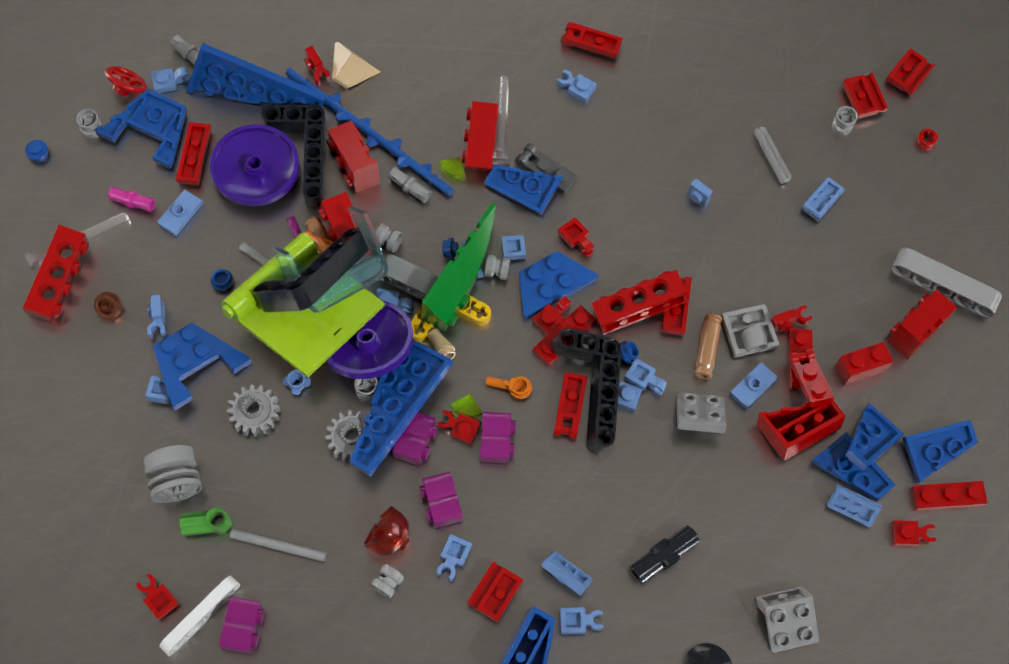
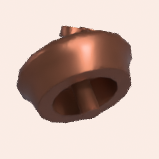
M102 292L94 300L96 313L104 319H114L122 311V301L113 292Z

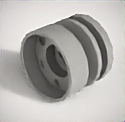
M168 446L155 450L144 457L143 465L147 478L151 479L148 483V488L151 490L150 496L153 502H177L190 498L202 490L199 472L194 470L197 462L191 446Z

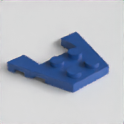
M147 89L129 103L127 109L122 113L111 117V121L104 127L102 125L98 127L96 133L98 136L115 143L125 127L129 126L162 141L152 158L154 162L172 169L187 109L185 105Z
M194 323L188 324L153 345V351L174 411L192 401L191 393L181 383L188 376L218 358L224 362L233 374L251 364L249 356Z

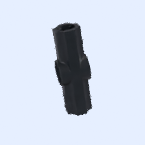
M687 525L670 538H664L649 550V553L630 565L629 568L633 576L643 584L661 570H667L679 561L683 554L700 543L698 535L693 528Z

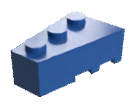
M535 606L529 608L499 664H547L555 618Z

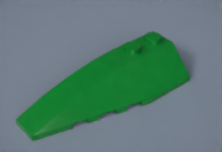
M493 202L476 225L478 230H472L469 233L465 247L460 246L454 260H450L422 302V319L446 332L449 326L453 327L459 317L457 315L460 308L464 309L471 298L469 294L485 260L492 234L496 204Z

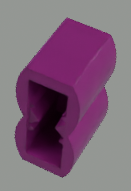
M483 411L480 462L508 463L509 457H514V443H510V434H515L516 420H511L512 413Z
M418 412L395 443L392 451L393 457L419 466L423 460L426 461L431 449L428 446L430 439H435L438 431L435 417Z
M451 472L422 478L423 485L419 486L422 500L427 499L429 508L425 509L428 523L433 522L434 528L463 521Z
M230 597L220 636L219 647L221 649L251 654L252 648H257L259 634L256 633L258 623L262 624L265 609L261 608V602Z

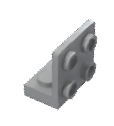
M801 586L756 597L757 607L766 617L770 649L773 653L819 642L813 596Z

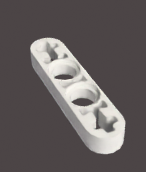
M231 575L225 578L162 640L159 647L168 656L174 654L237 592L240 583Z

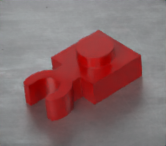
M443 410L442 413L449 417L448 423L438 421L437 425L441 428H453L451 435L473 444L482 421L462 412L456 418L450 410Z
M894 520L892 522L893 546L917 547L920 545V540L925 544H932L936 541V538L928 537L926 531H933L935 525L927 524L919 528L918 521Z
M148 574L147 577L150 579V585L143 587L137 582L136 586L142 593L148 594L143 601L155 617L161 620L180 604L164 584L157 588L156 579L151 574Z

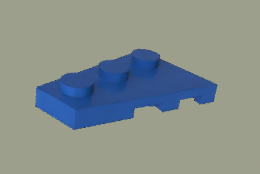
M494 165L484 185L542 216L560 185L563 176Z
M868 403L863 410L845 455L862 471H865L897 443L904 433L873 405Z
M971 420L903 437L917 483L923 481L930 474L939 470L946 463L978 443Z
M847 432L811 461L812 464L876 502L896 486L875 462L865 471H862L845 455L852 440V437Z

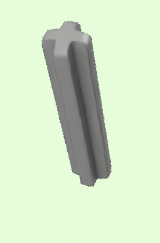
M764 126L755 129L754 135L779 182L782 184L789 182L792 176L767 129Z

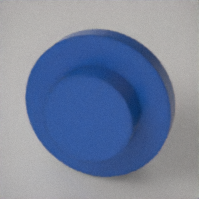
M33 140L26 145L25 153L31 160L42 161L47 156L48 147L42 140Z
M453 237L443 240L442 243L443 256L450 260H454L456 251L459 248L458 242H455Z
M218 269L211 275L210 282L215 290L226 291L233 285L234 278L230 271Z
M623 341L620 343L621 359L631 364L639 356V350L634 342Z

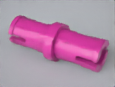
M111 187L109 190L108 199L126 204V207H137L148 212H152L155 207L154 198L139 195L136 191H125L116 187Z

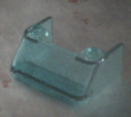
M353 206L348 208L355 227L360 229L369 247L368 252L316 303L309 307V310L315 313L322 312L379 281L387 274L388 264L367 212ZM278 246L272 247L286 280L295 279L306 269L304 264L294 262L289 252Z

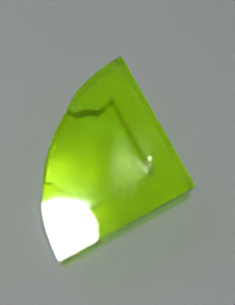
M460 157L439 161V166L444 173L455 179H465V172Z
M471 393L451 403V408L457 414L462 412L475 418L483 413Z

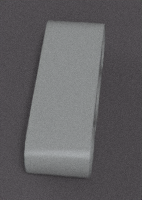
M391 254L385 257L375 272L376 276L383 282L424 300L438 278L434 273Z

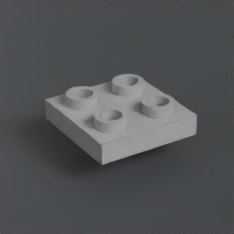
M766 304L722 313L723 326L734 358L778 348L779 342Z
M677 392L678 429L725 434L727 425L724 397Z

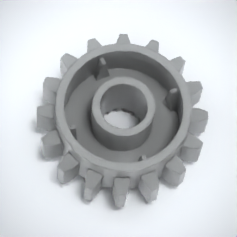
M253 384L250 385V390L241 387L242 393L240 395L236 392L233 393L235 401H228L229 406L232 407L227 409L228 416H232L229 418L231 425L235 424L234 427L237 432L243 430L244 436H247L249 433H253L254 437H257V434L260 432L266 434L268 428H274L273 422L279 420V416L276 414L280 412L279 405H276L278 403L277 397H272L273 393L270 389L264 392L263 385H260L258 390L255 389ZM252 408H259L257 413H249Z
M348 410V416L345 417L342 413H339L340 419L337 421L332 418L333 427L326 428L327 433L330 434L325 436L326 442L330 443L328 449L329 451L335 450L333 453L334 457L338 458L341 456L343 462H346L347 459L351 460L358 437L362 435L365 427L364 421L366 416L362 418L361 411H358L356 416L352 415L351 410ZM349 434L358 435L353 440L346 439Z

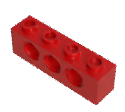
M58 225L23 305L25 313L52 323L55 317L60 316L63 304H61L62 299L70 293L72 287L70 283L73 275H77L81 265L79 263L80 257L86 254L89 247L85 233ZM64 250L73 251L70 257L64 258L61 256ZM57 270H62V271H64V274H63L62 277H60V278H53V277H52V274H53L55 271H57ZM47 291L55 292L54 297L51 299H44L43 295Z
M676 269L674 271H665L651 280H642L631 288H622L608 297H599L591 304L603 335L684 304L688 302V297ZM658 290L665 291V293L660 295L656 294L655 292ZM638 298L644 299V301L640 303L634 302V300ZM615 307H622L620 311H613Z

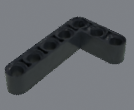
M267 105L261 112L264 125L274 127L283 133H304L302 191L306 206L314 210L319 209L321 201L325 200L327 124L324 109L319 105ZM312 194H317L316 197H309Z
M359 228L349 229L337 238L295 279L265 281L257 285L253 289V293L264 312L302 311L308 309L368 252L369 247Z
M563 329L552 339V351L559 356L593 363L587 445L592 451L601 452L614 443L616 436L621 345L613 338L573 329ZM561 339L565 340L567 342V345H565ZM583 344L587 345L588 348H589V350H587V349L583 346ZM603 370L608 373L609 377L604 374ZM601 391L606 394L607 398L602 395ZM600 413L604 415L605 420L600 417ZM598 435L603 438L604 443L598 439Z

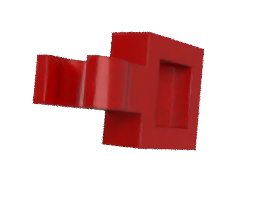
M314 47L306 48L304 62L308 70H313L315 84L317 86L321 85L320 77H326L328 82L331 81L330 73L324 68L322 60Z
M576 217L558 229V234L571 248L578 245L585 257H589L594 253L592 250L594 245L587 239L589 231Z
M564 296L554 308L550 304L546 305L532 318V322L548 335L564 320L562 315L570 309L571 301Z
M803 305L796 310L791 309L773 316L771 322L774 330L787 331L793 327L794 322L801 325L810 323L812 316L803 317L801 313L806 311L807 306Z

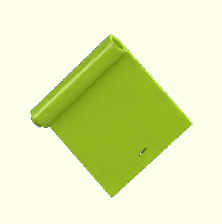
M300 233L221 302V311L227 318H233L308 378L385 306V303L345 273L308 309L302 311L264 312L253 293V289L265 281L295 279L320 255L311 237L305 233Z

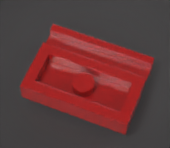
M910 48L885 80L902 92L903 90L909 93L908 96L911 97L933 70L935 64L931 65L927 62L926 58Z
M869 73L866 76L860 75L844 79L842 85L853 109L857 112V119L887 111V103L873 73Z
M493 561L469 598L467 605L472 606L478 612L498 623L524 579Z

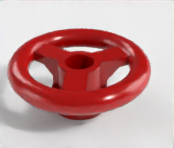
M109 66L105 70L107 79L114 84L112 89L122 96H128L130 92L143 93L147 89L144 79L127 68Z

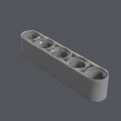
M910 248L900 249L892 266V271L896 275L931 292L937 289L948 300L983 317H993L1002 298V294L998 290Z

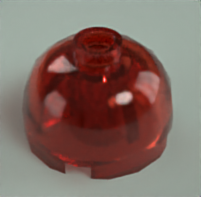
M390 506L381 514L380 517L382 519L378 524L375 523L364 541V547L380 556L392 555L398 549L403 551L410 541L407 537L410 530L408 520L400 511Z

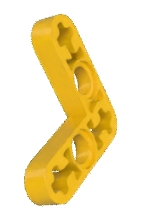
M471 297L466 308L460 309L457 315L475 325L484 326L491 319V309L487 304ZM421 305L411 321L414 340L417 342L425 341L428 332L435 327L422 319ZM471 305H474L473 310H471V313L469 314ZM485 311V316L477 317V312ZM422 321H424L425 323L423 325V333L419 332L418 335H416L415 329H419L422 324Z

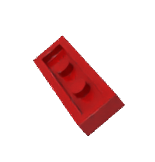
M188 123L176 175L177 183L199 186L212 130L210 124Z
M580 305L533 348L532 352L549 367L560 357L551 349L552 339L563 329L587 332L596 324L597 319ZM561 339L562 342H563L565 345H567V342H566L565 340Z
M983 481L914 485L911 487L915 511L978 507L988 504Z

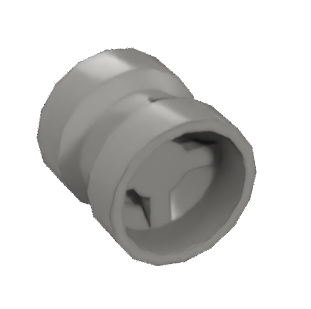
M843 106L837 110L831 124L832 130L836 134L847 135L852 131L858 118L855 109Z
M92 109L81 110L76 116V122L80 127L81 133L84 137L90 139L98 137L96 130L102 125L98 114Z
M382 223L377 228L372 242L377 246H385L388 251L394 253L401 243L403 233L398 230L392 231L389 226Z
M488 254L484 276L492 277L496 274L499 279L507 280L511 258L503 257L497 260L495 255Z
M376 377L355 379L354 387L359 400L363 402L372 401L378 384Z
M384 564L380 570L381 575L375 578L370 585L377 592L391 599L395 593L396 585L402 583L404 576L393 567Z

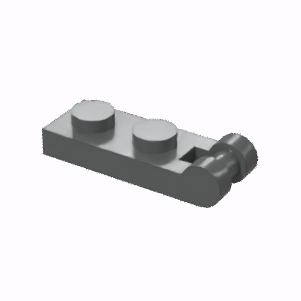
M530 143L525 146L524 152L515 158L516 164L526 171L563 176L557 188V191L565 195L577 179L576 174L538 151ZM530 157L535 160L533 163L529 161Z

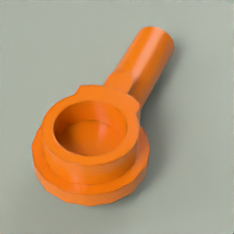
M310 230L305 232L316 244L320 255L333 243L328 239L316 236Z
M487 376L486 385L507 389L516 399H525L532 392V384L525 377L512 378L510 381Z

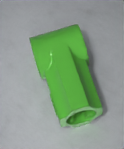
M219 507L212 508L209 511L181 514L180 528L183 536L214 532L224 534L232 527L231 517ZM218 516H224L223 522L218 526H214V520Z

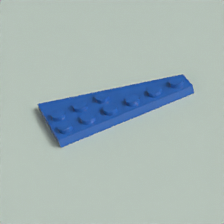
M205 43L201 45L186 92L194 93L195 90L202 91L208 96L220 94L224 95L227 99L259 105L260 102L271 103V105H319L322 107L326 95Z
M414 340L412 349L404 362L393 371L380 376L371 401L370 413L366 415L365 427L362 435L358 437L350 460L353 467L370 477L373 475L454 364L452 359Z

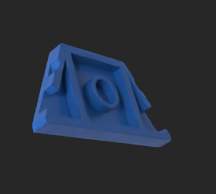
M558 251L519 271L523 319L527 320L539 313L546 305L550 304L552 306L564 296L568 297L597 281L598 274Z

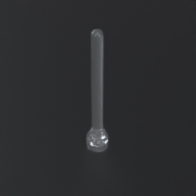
M505 75L500 78L497 150L493 154L492 162L493 165L501 166L510 165V154L506 150L508 77Z
M123 212L82 233H85L87 239L127 221L129 215ZM48 248L40 252L37 250L24 254L32 270L41 266L40 264H42Z

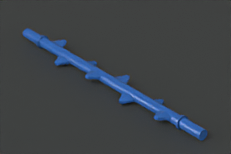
M292 68L287 69L285 74L295 82L325 94L309 82L308 78L305 79ZM339 93L329 96L325 94L324 104L337 113L335 120H347L348 122L352 120L356 128L368 136L366 143L368 147L381 145L398 158V167L409 166L429 181L430 185H434L447 196L452 195L454 189L439 179L438 175L431 173L432 165L430 163L421 165L400 150L402 142L400 138L388 141L369 126V118L359 119L339 104L341 97Z

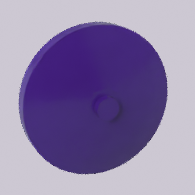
M261 124L245 125L230 131L218 141L210 157V173L218 191L230 201L244 206H262L279 200L294 186L300 169L298 152L292 140L282 131Z
M383 301L385 306L326 360V364L336 373L353 379H370L393 371L408 357L414 342L413 328L407 314L398 306Z

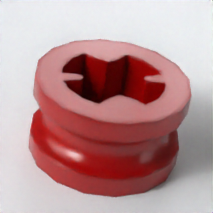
M923 129L917 137V144L924 150L933 149L938 141V135L932 129ZM924 137H925V138L929 137V138H931V141L929 142V140H928V141L926 142V141H924L923 139H924Z

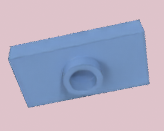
M827 177L806 200L801 209L816 221H819L844 193L845 188L830 177Z
M184 189L157 221L158 226L176 237L200 209L203 201Z
M761 362L729 395L747 410L777 381L778 377Z
M837 484L826 506L870 528L882 509V505Z
M553 551L541 565L554 575L560 583L567 585L580 596L593 581L590 576L556 551Z

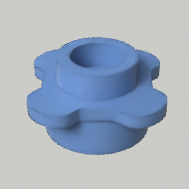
M294 369L287 377H284L283 384L291 389L293 395H299L303 388L311 385V379L305 377L297 369Z

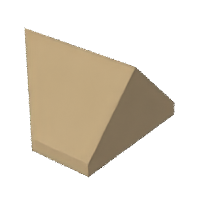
M335 43L332 80L348 89L381 73L341 43Z

